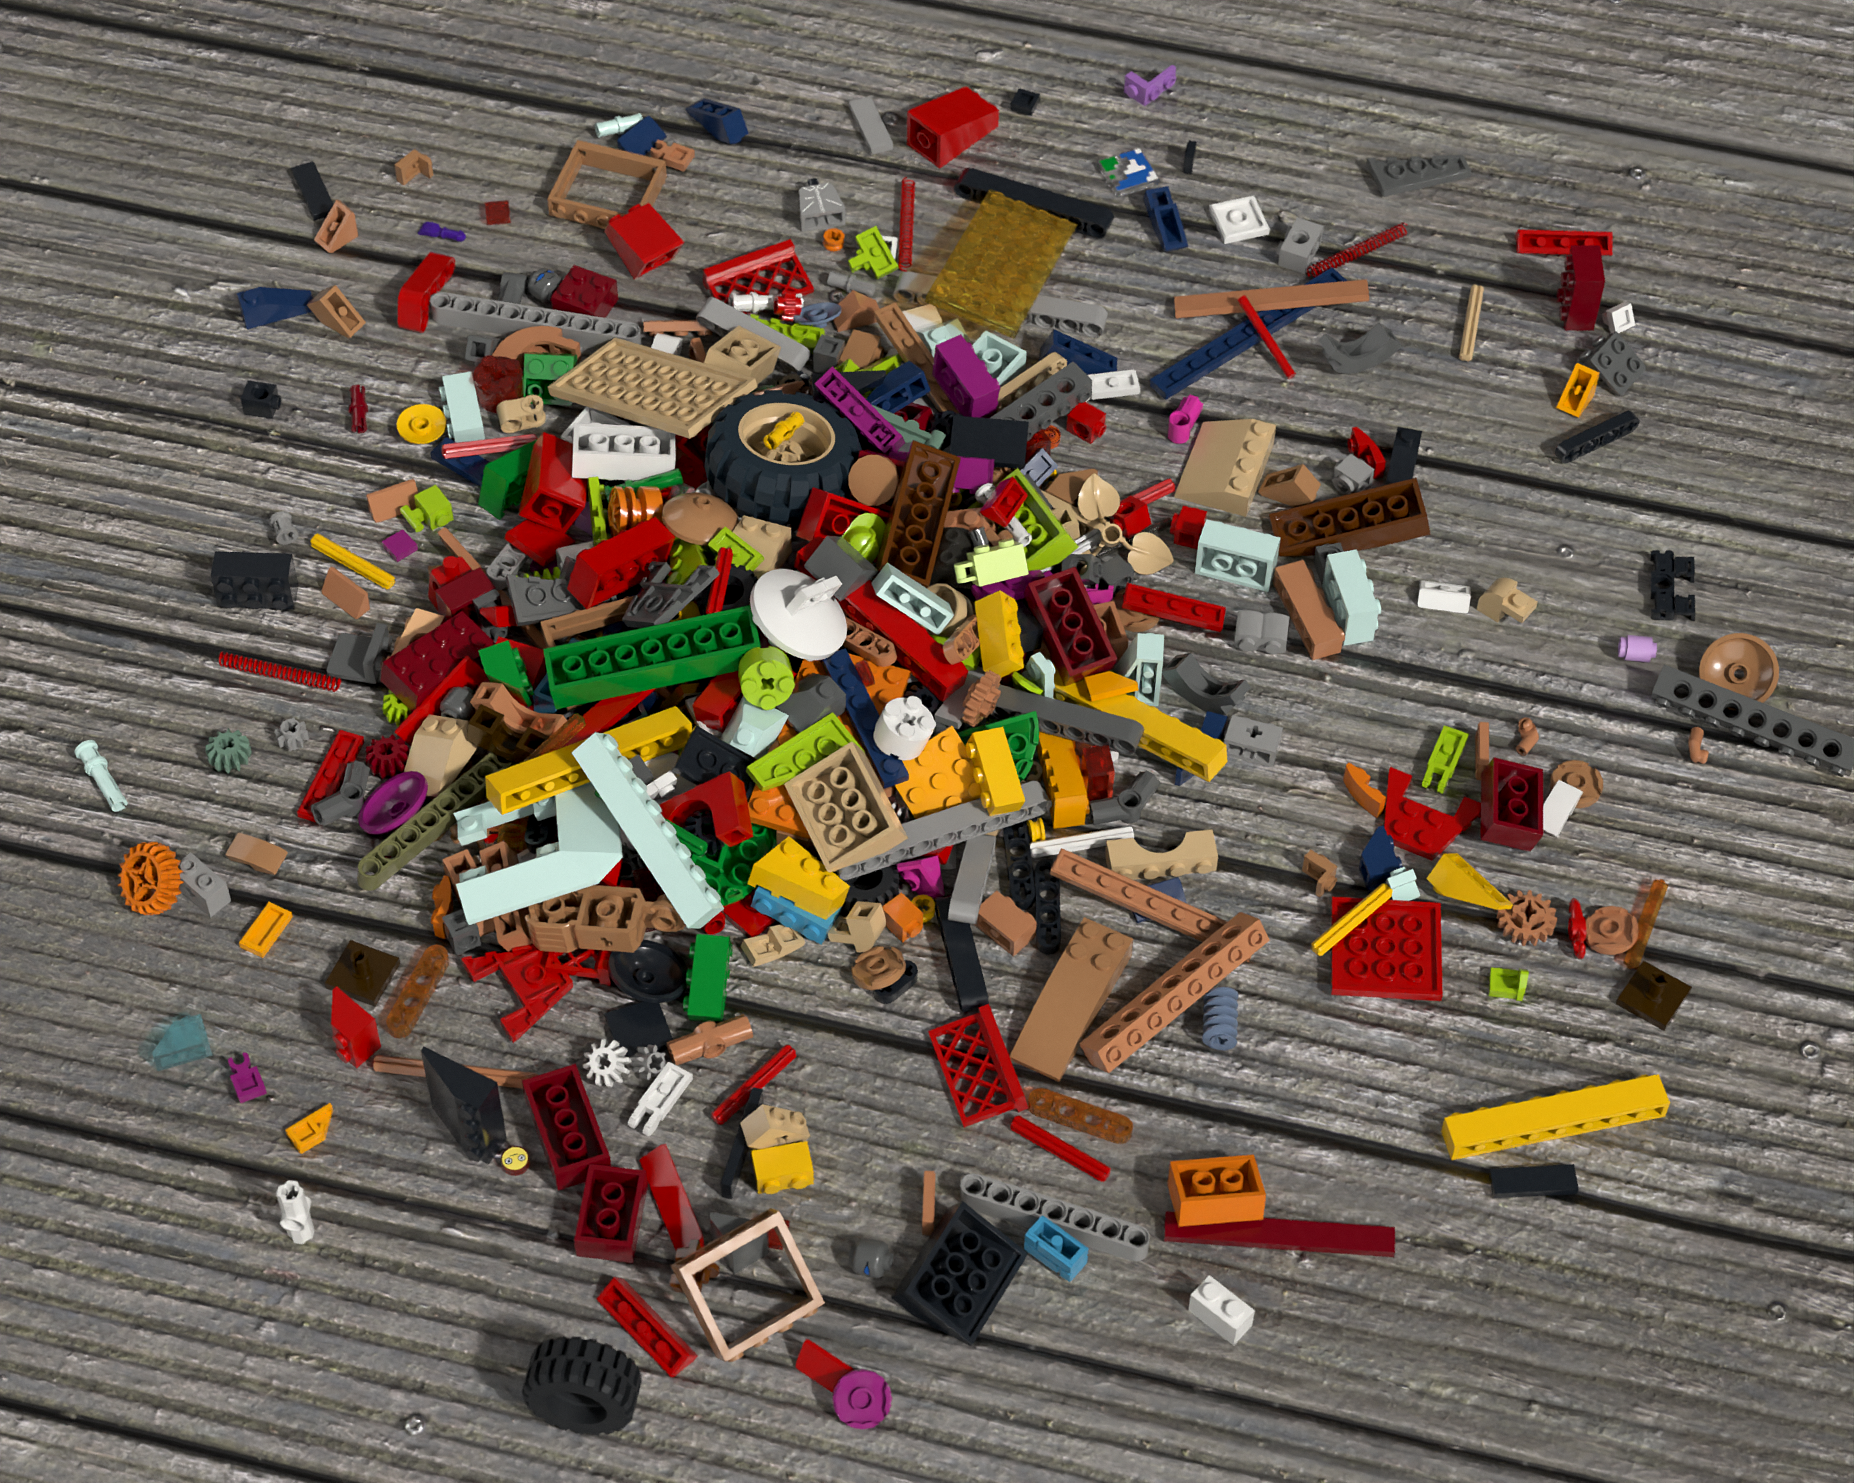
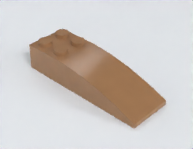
M1083 918L1036 1001L1010 1054L1011 1061L1059 1082L1080 1047L1079 1043L1084 1040L1132 956L1133 938L1088 918Z

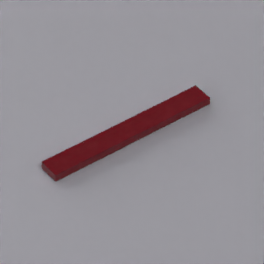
M1165 1212V1242L1394 1257L1395 1227L1271 1218L1178 1226L1175 1212Z

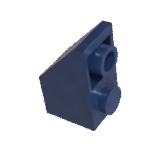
M1384 825L1378 826L1361 854L1359 871L1367 890L1375 889L1381 884L1386 883L1385 881L1391 877L1390 872L1403 867L1400 857H1396L1394 853L1393 838L1391 835H1387Z

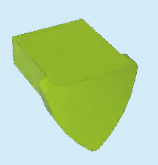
M1491 967L1489 974V996L1522 1001L1529 971L1527 969L1511 970Z

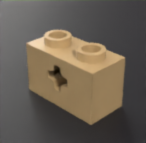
M762 1104L740 1122L747 1145L752 1148L764 1149L806 1141L810 1137L806 1119L801 1112Z

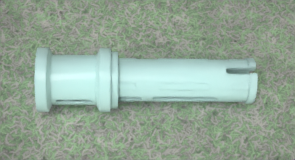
M93 740L80 743L74 753L84 763L85 772L87 775L93 776L112 811L118 812L125 808L124 805H127L128 802L107 769L108 762L105 757L99 754L97 743Z

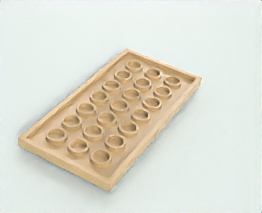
M615 337L548 386V390L551 396L691 438L696 436L708 424L713 423L728 404L733 405L737 398L747 395L757 388V383L753 377Z

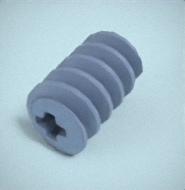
M1217 987L1209 990L1203 997L1204 1024L1202 1027V1039L1206 1046L1212 1049L1226 1051L1234 1048L1238 1043L1236 1039L1238 1035L1236 1029L1238 1026L1236 1020L1238 1017V1001L1236 1000L1239 995L1235 989Z

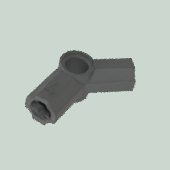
M354 761L353 763H348L340 791L311 806L314 820L319 826H325L343 816L353 817L359 814L363 806V798L370 768L364 762Z
M1147 770L1145 772L1140 771L1128 789L1122 791L1119 796L1089 801L1091 823L1097 825L1119 820L1127 824L1137 822L1141 816L1142 809L1158 789L1160 781L1153 773Z

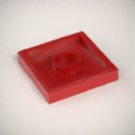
M529 519L507 531L504 538L543 567L556 559V549L574 545L576 542L567 534Z

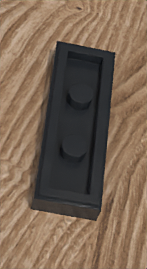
M314 161L292 167L293 177L313 220L326 218L334 204Z
M1574 1164L1496 1168L1489 1170L1493 1199L1578 1194L1579 1191Z

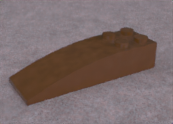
M912 441L881 541L875 565L878 574L889 563L925 588L929 587L961 460L960 457L920 442Z
M1417 478L1269 514L1274 536L1280 537L1279 556H1314L1317 546L1341 543L1344 552L1351 550L1360 551L1431 535Z

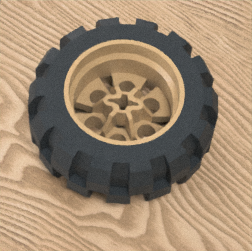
M765 390L763 395L755 396L753 393L737 398L733 405L728 404L716 417L711 429L708 431L704 468L712 490L715 491L716 496L725 501L731 508H736L739 516L743 517L745 515L786 527L787 524H798L800 526L813 487L849 499L851 490L848 485V475L851 467L858 460L859 452L862 448L855 428L849 419L841 418L839 409L828 402L819 403L813 400L812 395L800 392L792 395L783 394L782 390ZM792 412H799L804 418V424L795 430L794 435L789 440L783 441L775 450L768 449L763 442L764 437L773 431L774 426L779 421H784Z

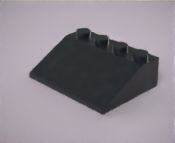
M423 1047L421 1055L432 1108L466 1155L473 1161H482L489 1165L507 1139L498 1083L431 1049Z
M961 1201L947 1208L891 1299L916 1318L971 1346L1028 1253L964 1201Z

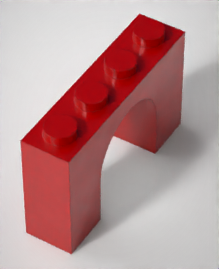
M730 771L659 804L662 809V816L681 828L684 827L686 818L692 817L694 812L712 811L716 837L729 847L754 837L744 782Z

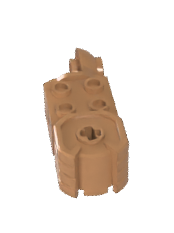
M592 885L585 889L530 905V916H525L533 945L540 951L569 953L577 948L633 953L640 947L646 928H655L663 932H677L686 927V924L666 895H660L654 902H646L639 888Z

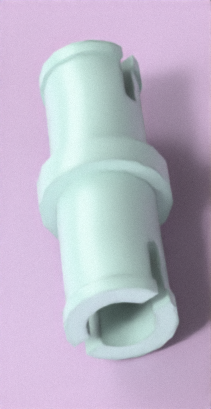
M640 113L623 118L616 116L614 120L595 123V131L598 138L616 133L622 135L625 131H629L643 120Z

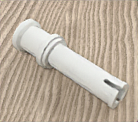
M750 292L749 295H736V293H730L729 305L741 312L750 311L751 314H756L759 310H774V299L776 296H782V294L758 295V293ZM796 294V297L801 298L803 308L802 294Z
M992 483L984 484L977 490L975 499L984 505L996 487ZM1015 516L1008 526L1004 527L1005 530L1007 529L1015 541L1023 544V547L1031 542L1032 535L1027 532Z

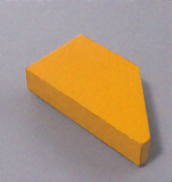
M1111 671L1084 677L1091 702L1138 691L1137 681Z
M331 1103L285 1129L286 1135L300 1154L326 1139L333 1114Z

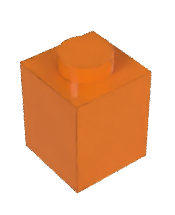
M902 892L882 906L886 918V927L902 943L921 932L923 928V912Z

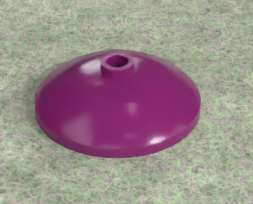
M408 771L398 774L381 784L367 798L359 812L358 822L360 827L369 834H384L400 828L417 814L423 805L428 791L427 779L420 772Z

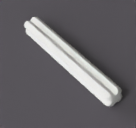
M1131 826L1031 842L1029 844L1032 858L1059 854L1061 848L1073 852L1106 846L1107 840L1134 838V832Z

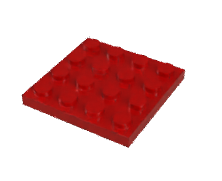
M1332 897L1331 926L1364 898ZM1387 900L1331 948V995L1442 1001L1441 903Z

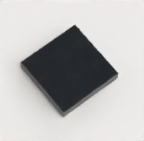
M640 1002L605 1013V1019L613 1040L619 1042V1048L625 1047L628 1050L624 1057H633L638 1052L637 1047L639 1046L647 1048L648 1045H656L657 1052L667 1050L666 1042L673 1040L660 1003Z

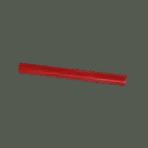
M1246 295L1241 296L1237 300L1287 379L1293 378L1296 375L1295 371Z

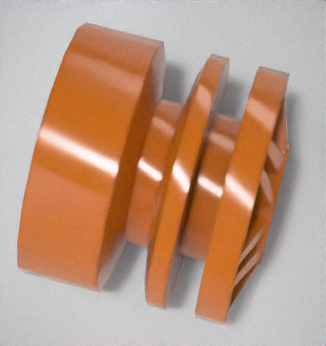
M614 486L612 488L608 504V521L612 537H615L623 530L627 531L635 527L641 521H647L653 517H656L663 524V501L660 489L657 486H640L636 496L631 486L625 487L624 490L621 486Z

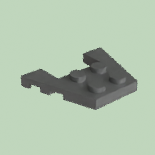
M652 561L648 567L650 570L648 578L643 577L640 583L642 590L639 596L635 595L622 620L628 627L645 628L668 623L720 573L714 566L699 565L684 585L665 584L662 582L672 569L666 562Z

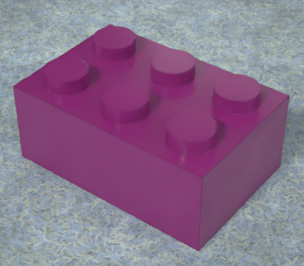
M962 334L935 346L932 376L959 414L979 418H991L994 416L998 406L1000 385L997 379L992 378L989 374L985 362L979 360L972 344L967 342Z

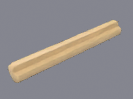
M1475 284L1471 286L1459 358L1462 361L1466 360L1468 362L1472 360L1484 291L1481 285L1477 286Z

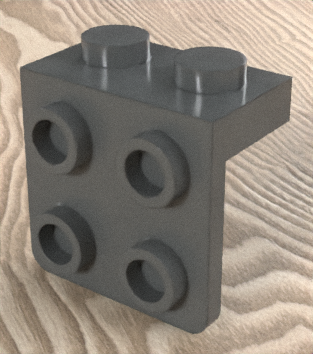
M1617 331L1606 337L1603 335L1599 336L1592 342L1593 348L1586 350L1578 357L1580 360L1579 364L1600 372L1599 376L1616 396L1623 395L1646 369L1645 364Z
M377 623L372 637L341 633L338 636L327 667L328 676L376 684L382 671L383 661H385L386 654L390 651L392 645V636H389L387 625Z

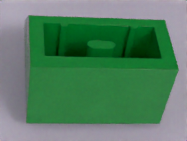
M525 353L523 397L536 395L542 398L544 404L572 406L573 402L551 396L548 386L577 366V354Z
M509 640L478 650L485 674L490 683H503L517 702L527 707L532 706L531 696L535 695L530 680L527 678V668L518 648H512Z

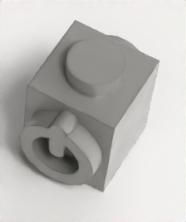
M1352 454L1344 460H1339L1333 469L1334 478L1332 482L1338 492L1343 495L1367 490L1372 485L1374 469Z

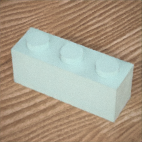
M472 372L442 376L443 386L439 387L441 401L447 402V405H443L446 420L450 419L451 423L447 424L449 439L454 438L456 443L484 440V429Z
M889 563L883 567L872 581L877 596L937 635L941 633L954 616L948 602Z

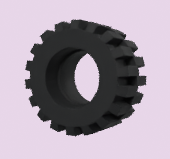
M731 564L725 597L729 595H741L742 597L733 604L723 605L722 611L750 605L751 591L758 578L754 576L750 569L746 571L745 566L739 565L737 568L735 564ZM712 582L695 597L701 616L707 615L706 608Z
M891 865L849 880H843L850 888L841 908V915L847 917L857 901L881 903L884 906L899 894L897 866ZM861 881H870L878 886L870 890H860L853 885Z

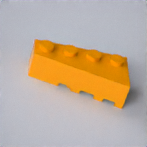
M1039 731V743L1036 749L1039 763L1042 766L1045 791L1052 802L1049 810L1053 829L1085 825L1086 814H1090V807L1084 778L1080 771L1079 756L1075 753V741Z

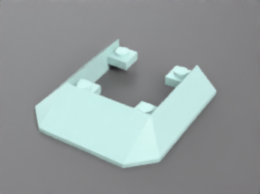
M591 782L501 815L490 801L453 813L457 820L458 840L462 846L487 838V829L531 814H534L538 821L557 815L559 842L537 848V858L489 873L486 867L482 866L459 874L460 883L456 884L469 925L598 884L621 860L623 854L620 825L605 802L595 796L594 792L596 789Z

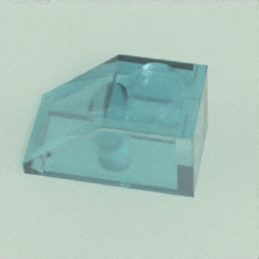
M201 1014L186 1016L172 1023L152 1052L158 1071L212 1056Z

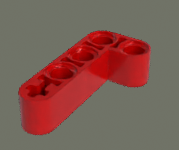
M430 252L405 282L398 296L399 328L420 333L425 331L428 324L430 298L435 293L440 292L453 275L455 268L454 257Z

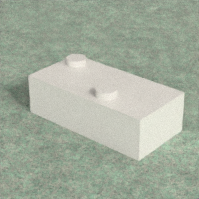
M574 423L572 478L599 477V479L606 480L630 479L638 481L675 469V434L650 426Z

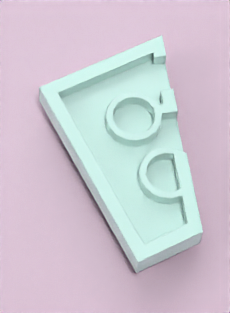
M1038 652L1030 657L1025 666L1026 671L1022 672L1021 675L1042 689V696L1053 698L1055 667L1049 659L1046 660L1041 652Z

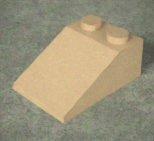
M744 515L733 530V533L763 555L764 561L753 571L754 576H757L758 580L765 573L780 569L792 552L790 527Z
M429 714L416 731L404 772L417 771L427 779L428 791L426 799L433 800L447 789L479 747L467 741L469 723L467 720Z

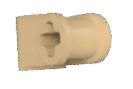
M529 395L499 403L496 411L501 430L505 433H515L520 430L542 426L546 421V414L542 410L544 407L542 398L536 395Z

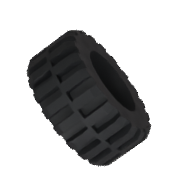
M562 1336L555 1340L552 1338L548 1339L534 1349L523 1384L522 1396L528 1409L532 1410L535 1416L543 1418L550 1425L554 1424L559 1426V1429L565 1431L572 1430L577 1434L590 1433L591 1435H599L604 1433L607 1435L612 1434L614 1431L622 1430L631 1422L642 1383V1376L635 1361L632 1358H627L626 1353L613 1349L612 1345L598 1343L597 1340L590 1338L586 1340L577 1336L572 1338Z

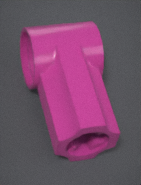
M1193 395L1184 397L1177 410L1170 415L1168 439L1171 442L1182 444L1189 440L1190 431L1203 410V403L1198 397Z

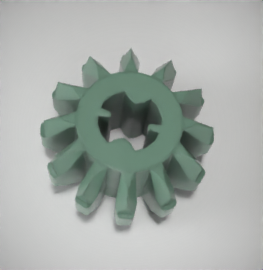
M229 728L226 733H221L217 730V737H209V744L205 748L208 763L211 766H215L218 772L225 769L229 774L231 769L234 768L240 772V765H248V758L251 757L252 751L249 746V739L246 736H242L239 730L233 733Z

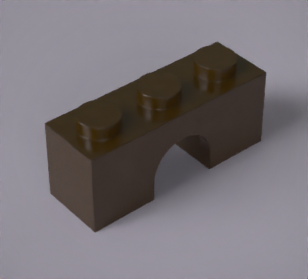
M480 704L469 721L467 741L515 764H520L543 755L541 750L552 742V737L531 727H528L524 734L511 730L505 724L503 714Z

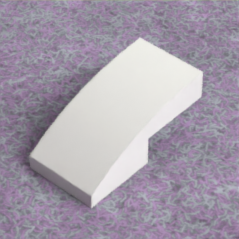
M1558 780L1543 805V831L1558 838L1569 815H1572L1583 791Z

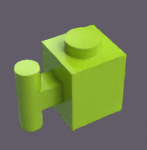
M437 485L414 495L416 509L411 510L408 505H404L400 509L401 514L415 532H421L424 529L422 521H425L433 531L454 520L451 503Z

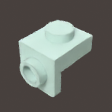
M1402 867L1390 872L1391 877L1385 882L1393 890V900L1411 901L1420 896L1415 883L1417 878L1413 869L1406 871V868Z

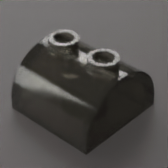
M960 527L943 528L929 585L947 584L953 588L972 589V585H975L972 581L957 583L954 564L967 561V553L974 551V545L968 533L970 530ZM965 568L966 575H970V568Z

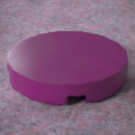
M857 1369L848 1372L839 1379L834 1387L832 1401L834 1410L841 1421L852 1428L863 1430L875 1427L887 1416L891 1408L892 1396L890 1387L882 1376L872 1370Z

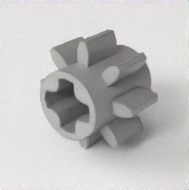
M295 718L281 721L280 729H275L279 747L285 746L289 751L303 748L304 740H309L305 722L299 723Z
M648 1045L647 1048L637 1047L638 1052L631 1057L634 1067L632 1071L641 1072L640 1079L649 1080L650 1077L657 1078L660 1074L659 1072L666 1065L664 1059L665 1052H657L656 1045Z

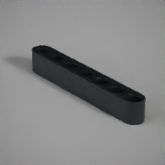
M965 168L954 186V192L963 199L1094 238H1104L1114 220L1113 212L1106 207L974 168Z

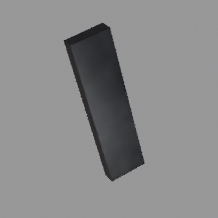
M755 1087L751 1089L741 1122L764 1104L763 1089ZM741 1124L739 1125L720 1183L722 1197L731 1200L749 1150Z

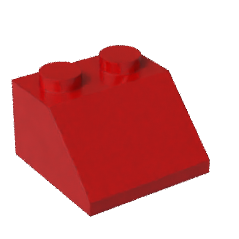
M336 986L332 991L331 1026L334 1035L332 1038L336 1043V1054L344 1063L350 1062L355 1068H358L381 1048L376 1021L374 1017Z

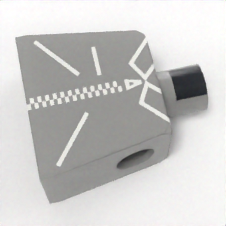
M816 178L807 180L806 187L799 189L801 232L846 225L845 206L833 184H820Z

